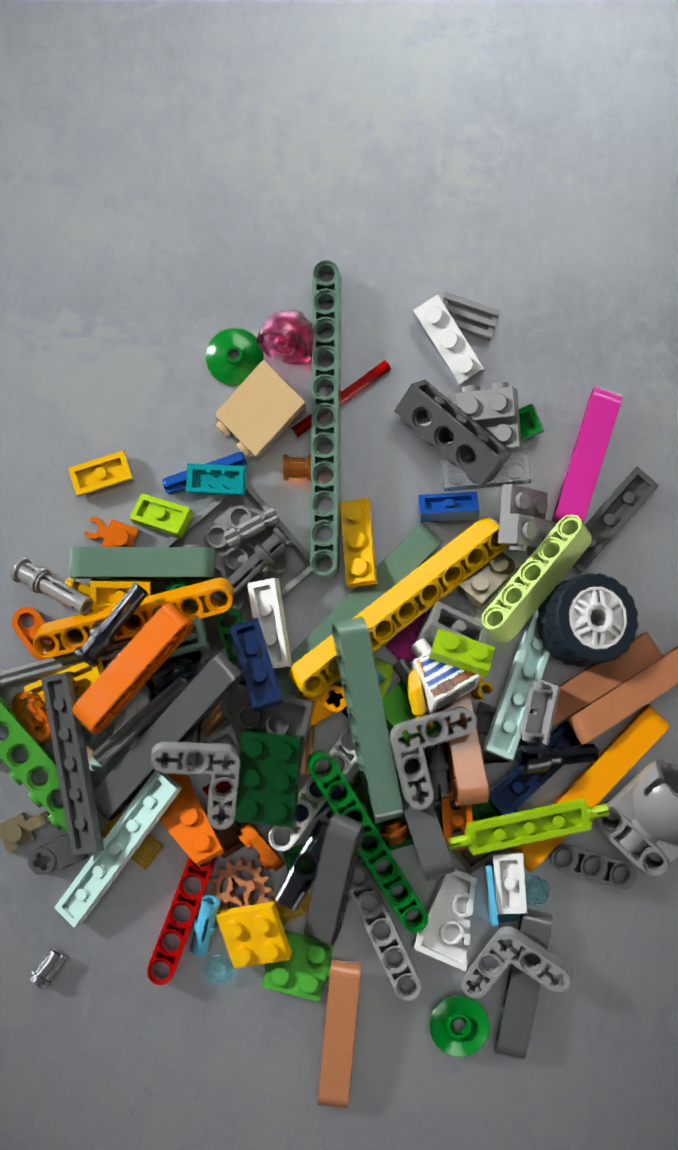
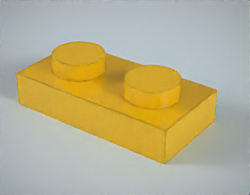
M124 450L68 468L77 497L133 480Z
M92 578L90 581V598L93 602L91 610L118 604L134 582L143 587L149 593L148 596H151V579Z

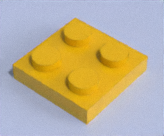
M275 901L219 910L216 918L234 968L290 960L292 951Z

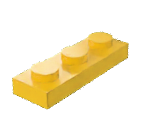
M369 498L340 502L346 585L349 588L378 584L371 501Z

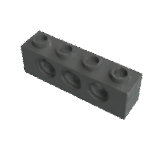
M425 379L411 384L394 410L401 417L405 425L414 428L422 435L423 440L427 444L435 446L444 454L448 462L457 465L466 473L470 481L480 486L494 480L512 454ZM427 411L431 414L432 421L428 418ZM449 429L452 431L454 439L450 437ZM470 448L474 450L476 458L471 455Z

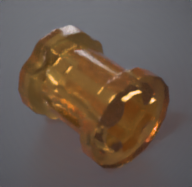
M284 454L283 480L307 478L308 481H311V454H308L307 457H289L288 454Z

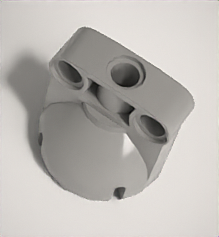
M659 758L650 762L611 800L604 802L608 806V812L618 816V821H611L607 817L597 819L598 828L609 841L635 865L651 876L664 874L668 869V865L678 857V766L672 762L666 763L664 759ZM657 854L663 860L659 862L653 861L649 856Z

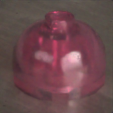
M293 309L289 311L283 310L274 312L264 320L256 343L260 350L273 358L275 353L285 357L282 360L284 363L306 364L312 356L315 332L312 323L303 313Z

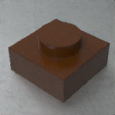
M235 819L233 824L226 829L214 828L225 851L221 854L223 859L245 847L238 837L242 832Z

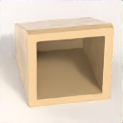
M263 360L214 414L219 421L215 425L226 437L232 434L239 442L236 447L247 458L252 455L257 460L306 413V404Z

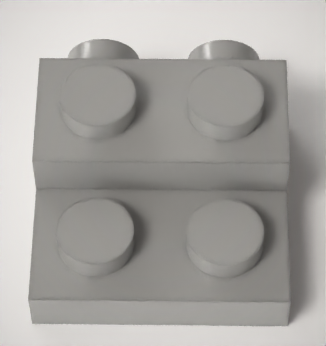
M496 382L491 384V389L480 390V386L471 385L462 387L463 392L455 393L456 406L505 448H522L518 391L513 386L509 387L508 382ZM470 448V452L475 453L474 450Z
M503 484L498 534L499 544L509 545V551L527 552L528 555H531L554 528L555 524L553 521L545 520L548 508V493L514 484Z

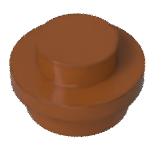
M395 819L386 822L379 834L385 840L386 845H395L408 838L407 831L409 828L406 822H400V820Z

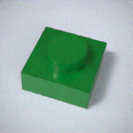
M531 403L519 409L521 442L545 432L534 404Z

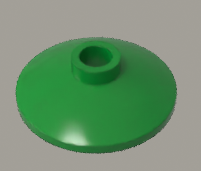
M230 328L219 332L211 339L206 350V364L210 373L219 382L230 386L241 385L264 359L263 349L258 339L252 333L240 328ZM232 350H237L240 353L239 357L235 360L229 358V353Z
M452 996L441 1001L433 1010L429 1024L430 1034L435 1045L444 1053L455 1057L469 1056L477 1052L486 1042L489 1034V1019L484 1008L474 999L467 996ZM457 1019L463 1020V1028L455 1029L453 1027L454 1021Z

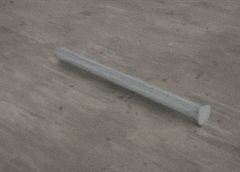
M135 636L114 641L115 644L111 648L108 647L100 656L101 660L117 657ZM75 652L0 671V688L55 674L84 661Z

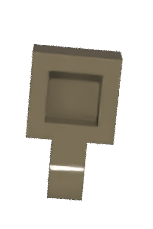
M47 811L30 819H27L23 812L0 823V838L8 853L37 839L33 830L51 822Z

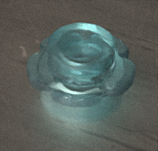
M538 876L527 878L525 882L526 903L536 905L546 902L549 897L548 891L550 890L548 882L544 879L541 880ZM537 888L538 892L533 893L532 889Z
M222 955L212 956L210 961L204 965V974L208 976L207 979L212 984L227 983L232 977L233 964ZM217 967L221 968L220 973L216 972Z

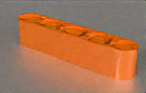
M167 603L162 606L73 706L72 713L92 734L102 731L188 636L193 628V623L173 603Z

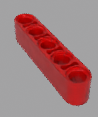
M218 856L213 858L209 864H202L200 866H197L188 857L147 968L148 978L155 985L167 984L177 970ZM196 877L199 879L201 890L198 892L189 891L186 887L187 878ZM184 905L189 908L191 916L188 920H180L176 916L175 909L177 906ZM167 934L177 935L180 939V946L177 948L168 947L165 943V936ZM163 962L167 964L170 970L169 974L164 977L157 975L154 970L156 963Z

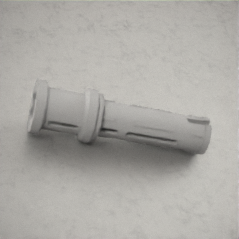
M26 557L18 559L11 570V579L17 583L23 582L29 586L31 591L35 593L43 592L81 615H86L91 610L93 602L90 597L54 579L49 570L45 568L39 569L32 565L31 560Z

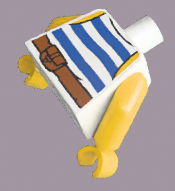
M425 638L418 640L412 645L411 650L417 657L413 661L408 675V696L412 713L416 715L413 719L425 716L427 711L429 714H432L469 692L476 700L484 699L481 688L485 694L492 692V685L489 682H483V676L430 659L429 655L432 647ZM433 721L427 725L426 729H432Z

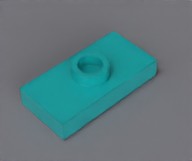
M187 463L186 493L246 495L247 466Z

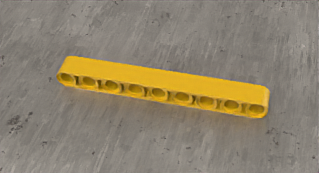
M490 517L481 518L353 617H363L365 619L373 652L508 547V545L498 543V522ZM330 635L294 663L289 670L290 681L306 697L318 696L341 678L333 636Z

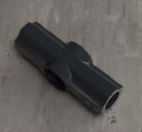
M320 819L315 824L274 897L280 904L294 911L298 910L317 875L325 835L329 825ZM305 857L312 858L316 863L315 870L311 873L303 872L299 867L301 859Z

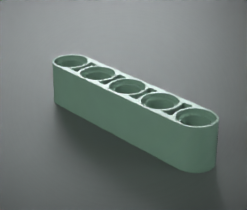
M72 547L70 548V578H215V548Z

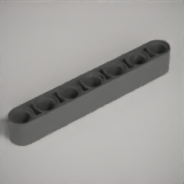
M222 652L208 662L94 790L97 811L108 822L124 810L155 771L151 763L152 748L160 742H185L241 680L244 674ZM162 753L161 762H167L168 753Z

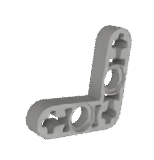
M456 706L399 723L392 728L390 742L403 795L406 802L414 809L422 810L429 807L434 798L423 748L471 733L476 727L477 718L470 709ZM459 714L468 717V720L464 721V727L458 724L447 725L444 720L447 717L449 722L458 721L460 718ZM432 721H438L441 726L439 734L429 737L426 733L427 725ZM405 730L409 734L419 732L422 740L420 741V738L415 735L407 738V744L398 741V738L402 737V731ZM411 758L417 759L419 761L418 770L413 774H407L404 770L405 763ZM408 781H417L419 789L425 792V794L421 795V801L418 802L415 798H412L416 794V788L412 782L408 783Z
M160 742L152 748L151 763L158 772L210 775L207 805L208 822L212 827L220 830L226 829L233 824L240 767L239 754L235 747L229 744ZM164 752L169 755L167 762H161L162 753ZM178 752H182V763H178ZM194 752L204 756L203 761L196 765L190 764L187 761L189 754ZM208 754H213L212 765L209 764ZM224 755H229L230 760H228V764H222L221 760L224 758ZM221 781H227L232 787L228 792L220 793L215 789L216 784ZM219 802L224 803L225 814L223 818H217Z
M505 926L495 933L468 968L463 977L461 988L467 996L476 999L486 995L511 963L549 990L563 992L571 984L573 971L566 962L519 930ZM508 938L513 941V943L508 945L503 944V940L506 941ZM522 946L523 948L521 950L520 955H518L517 950L519 951L520 947ZM530 953L535 954L541 959V963L532 965L526 961L525 956ZM493 957L499 962L500 966L490 968L484 963V959ZM549 964V968H546L545 972H543L545 965ZM481 973L483 975L481 983L473 986L471 982H474ZM559 973L563 975V978L560 977L557 980L553 978V975H558Z

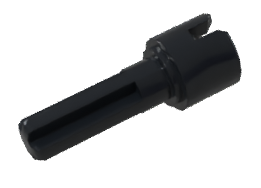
M543 743L523 745L517 748L515 759L518 762L527 761V765H523L518 769L519 773L525 776L547 773L551 766L596 761L599 749L595 744L550 749Z

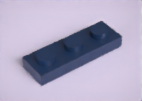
M258 618L230 626L229 628L254 712L282 704V696Z

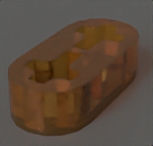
M34 691L18 692L12 699L14 714L36 740L52 739L44 700Z

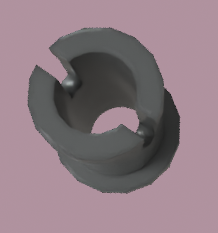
M50 949L37 970H32L31 974L33 976L30 980L41 989H45L47 985L51 986L52 978L66 961V958L54 949Z

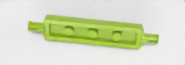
M584 798L469 822L466 823L465 835L448 838L450 850L468 846L471 853L477 855L591 830L592 819L610 816L607 804L589 807Z

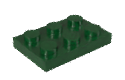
M250 730L242 731L235 821L289 828L296 826L303 736Z

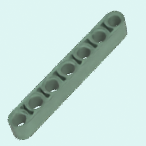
M357 617L333 623L332 636L369 818L373 824L401 817L403 816V806L366 621L363 617Z

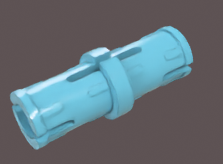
M206 895L202 897L198 917L193 922V929L195 931L192 943L190 944V951L198 956L208 954L211 936L217 928L215 920L220 900L215 896Z

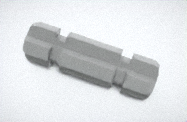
M271 508L263 512L262 516L257 515L238 525L239 528L228 530L224 533V537L228 545L234 547L241 543L240 540H247L266 530L265 527H272L278 524L280 518L275 509Z

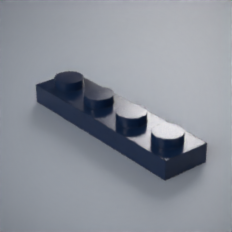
M565 720L550 734L549 744L546 746L550 749L581 745V743ZM521 761L489 791L488 802L500 816L511 814L563 765L551 766L547 773L523 776L519 773L518 769L523 765H527V761Z

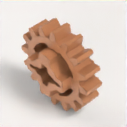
M237 858L236 866H234L231 860L225 862L226 870L221 867L216 868L219 877H213L209 880L215 885V888L208 890V894L215 895L220 900L219 910L231 909L232 907L227 904L228 902L236 903L239 907L254 905L253 896L258 888L260 893L255 904L272 902V899L266 896L268 892L274 891V887L266 885L271 876L263 877L261 874L264 870L263 865L255 869L253 859H250L244 865L243 858ZM239 870L246 871L255 878L251 880L245 878ZM227 878L228 886L226 891L222 893L223 883ZM245 885L247 891L243 893V896H237L235 890L239 886Z

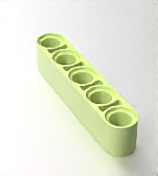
M567 515L559 520L483 613L482 624L496 641L506 643L517 635L591 544V533L577 515Z

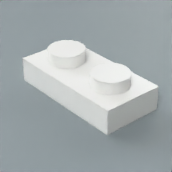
M523 851L493 853L497 915L527 913Z

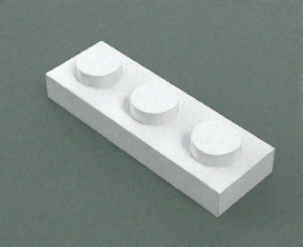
M438 294L413 310L459 384L484 369Z
M279 578L247 583L252 617L259 620L273 670L291 667L292 659Z

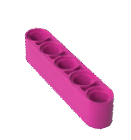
M594 386L554 509L553 522L558 523L563 517L573 514L577 515L584 523L623 395Z

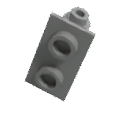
M541 679L539 681L534 680L533 685L529 686L526 707L533 709L532 713H524L522 728L520 729L522 740L529 742L536 740L545 745L549 744L560 686Z

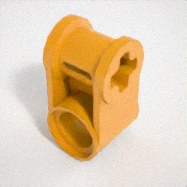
M339 683L332 684L316 697L310 698L305 695L300 697L315 701L310 727L346 707L343 686ZM331 690H334L336 694L342 693L343 698L340 700V705L336 701H329V697L332 695Z

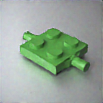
M284 930L292 956L287 961L264 964L265 975L262 988L320 1002L323 987L330 977L333 946L303 934Z

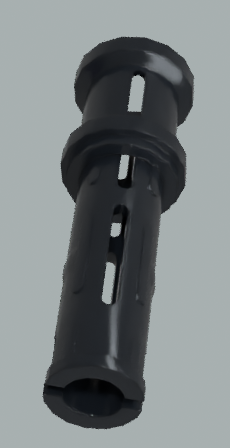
M134 582L103 623L91 629L90 637L82 647L75 649V654L88 665L96 667L99 664L98 659L104 651L115 644V635L149 593Z

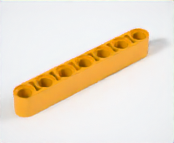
M215 578L147 596L133 613L141 620L138 622L127 620L115 635V641L136 636L156 613L155 608L164 606L167 603H173L189 620L224 613L232 605L233 586L227 579ZM216 591H221L227 597L223 600H218L212 594ZM186 599H193L198 603V605L195 607H188L184 604L183 601ZM116 605L90 611L86 615L78 614L41 625L32 644L35 654L42 658H52L74 652L77 647H82L90 637L91 629L96 627V625L99 626L98 623L103 622ZM69 630H80L83 636H73ZM50 637L55 643L46 644L41 638Z
M650 704L646 705L598 754V759L592 761L552 804L584 798L589 807L596 806L664 735L671 725ZM567 835L514 846L508 852L523 851L524 867L529 872H532Z

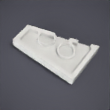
M456 868L455 872L442 876L426 911L429 917L428 924L425 929L416 934L411 945L414 950L467 972V948L470 943L469 929L471 914H473L476 878Z

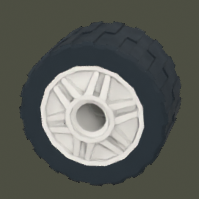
M600 573L585 574L559 583L538 608V634L546 650L555 659L567 665H575V667L606 663L619 658L622 653L629 649L638 629V612L633 597L627 591L628 589L615 578Z

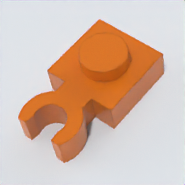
M90 517V521L97 523L99 528L96 533L85 531L84 535L92 540L103 538L102 547H134L140 529L111 519L108 527L105 526L101 519Z

